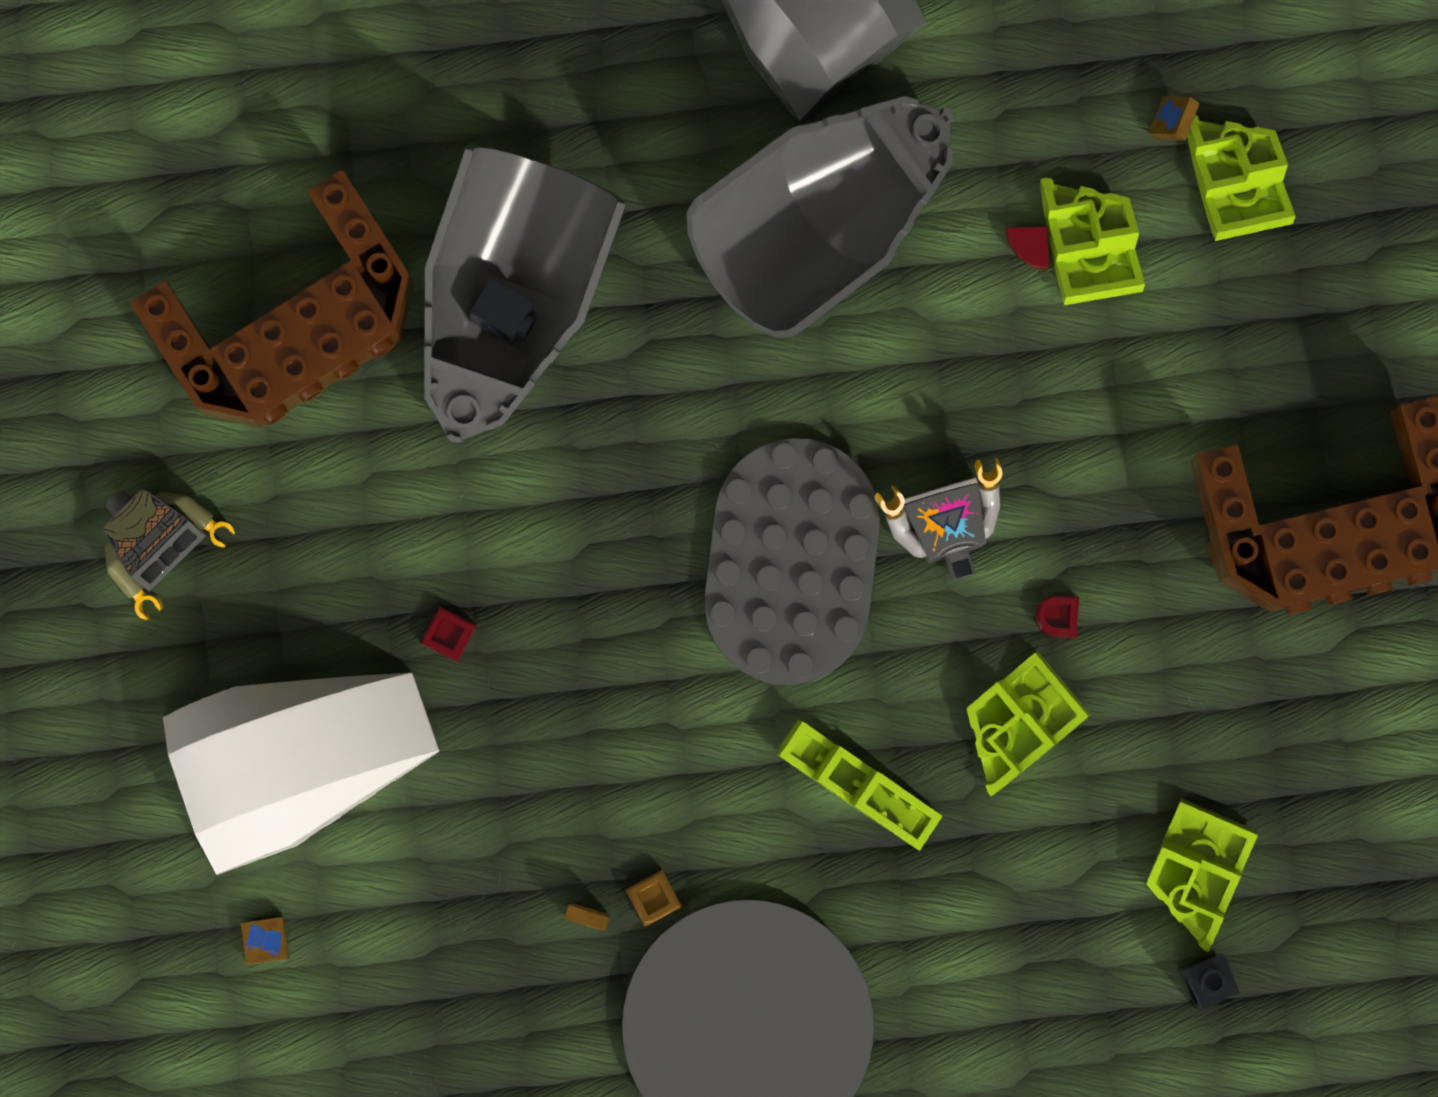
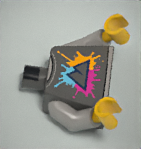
M994 458L995 467L991 472L982 471L980 459L975 462V470L980 480L979 486L977 478L974 477L904 498L896 486L892 485L894 497L890 502H884L882 496L876 493L875 501L885 512L893 538L914 557L925 558L927 563L945 559L952 581L976 574L969 551L982 548L986 544L985 539L993 534L1000 510L999 481L1002 477V469L998 459Z

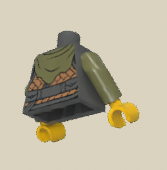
M144 489L140 490L131 499L126 492L119 491L113 494L106 503V508L113 517L103 526L102 530L108 540L105 546L107 573L127 598H134L136 601V614L142 619H150L149 615L142 608L143 601L151 600L158 610H162L163 604L157 595L146 594L142 589L146 588L150 592L206 536L201 532L203 529L210 533L211 542L215 546L223 548L226 546L214 537L215 530L224 527L233 535L235 532L229 523L215 522L212 519L213 514L188 495L162 491L154 496Z

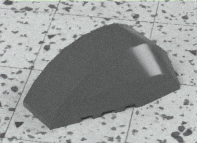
M722 0L749 62L799 124L926 26V20L916 0Z

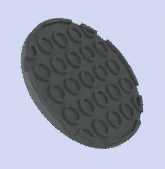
M737 900L718 903L687 915L672 925L653 943L632 976L623 1008L622 1032L626 1060L635 1084L643 1097H853L864 1078L870 1061L874 1021L870 994L859 966L848 949L831 931L812 917L782 904L757 900Z

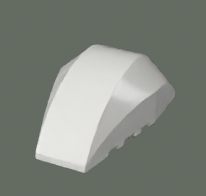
M413 673L350 676L236 686L205 697L163 717L168 756L194 833L216 874L224 873L298 846L310 836L440 751Z

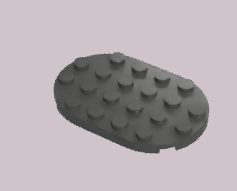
M801 438L783 439L765 444L738 462L725 479L720 490L715 509L705 589V615L711 636L722 654L737 669L757 680L776 685H798L820 679L838 668L849 658L864 634L870 611L880 524L879 507L875 501V492L868 477L854 460L839 449L820 441Z

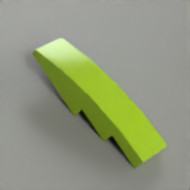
M799 719L775 753L919 851L942 818V815L877 770L872 769L844 748L833 743Z

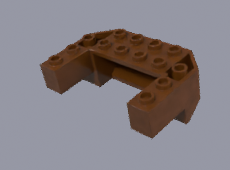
M343 169L307 192L351 261L216 346L210 348L178 295L165 280L129 302L192 403L205 416L260 428L265 425H272L283 419L289 413V410L302 402L306 403L318 397L324 392V388L337 380L341 381L353 375L359 370V366L372 358L375 359L388 353L395 347L397 342L402 340L414 282Z
M1438 396L1403 404L1390 412L1410 486L1408 490L1259 526L1238 444L1200 453L1192 458L1190 464L1210 537V542L1205 545L1219 581L1269 612L1285 609L1287 615L1311 610L1310 602L1326 599L1327 605H1333L1352 600V592L1367 589L1368 596L1393 590V582L1407 579L1408 585L1411 586L1434 580L1432 572L1438 570Z

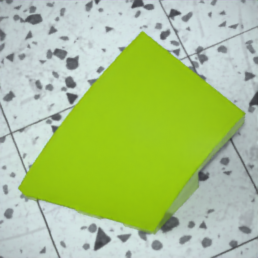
M1195 115L1187 138L1202 202L1215 241L1293 224L1295 213L1283 183L1288 163L1276 131L1260 127L1247 128L1239 123L1228 121L1224 125L1199 121L1198 116Z
M1042 178L1040 180L1042 205L1063 304L1070 305L1143 292L1145 281L1135 250L1139 229L1130 198L1113 193L1102 194L1095 189L1080 186L1077 190L1056 185L1053 183V179Z
M1038 651L1025 660L1006 678L996 682L966 708L971 728L974 729L975 745L978 757L982 761L987 781L986 789L991 797L1091 716L1089 711Z
M1181 798L1160 846L1146 885L1158 899L1163 900L1178 922L1183 923L1196 938L1199 946L1209 952L1241 878L1242 870L1258 837V831Z

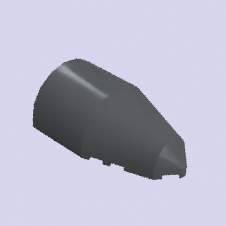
M903 96L860 108L851 113L840 116L835 115L808 125L792 127L696 197L687 211L688 236L696 258L713 287L737 314L756 329L776 338L793 337L802 332L890 264L895 256L894 252L904 236L910 232L915 224L914 220L923 206L929 202L953 163V149H950L951 123L954 122L952 112L945 107L937 109L920 104L917 99Z
M474 144L465 147L425 263L424 399L431 411L434 412L446 433V437L455 443L463 442L464 439L485 430H492L504 425L533 388L537 379L559 355V351L574 332L576 333L584 323L626 205L618 195L575 174L512 152ZM490 278L534 302L532 315L537 317L527 337L524 339L518 336L514 345L470 322V311Z

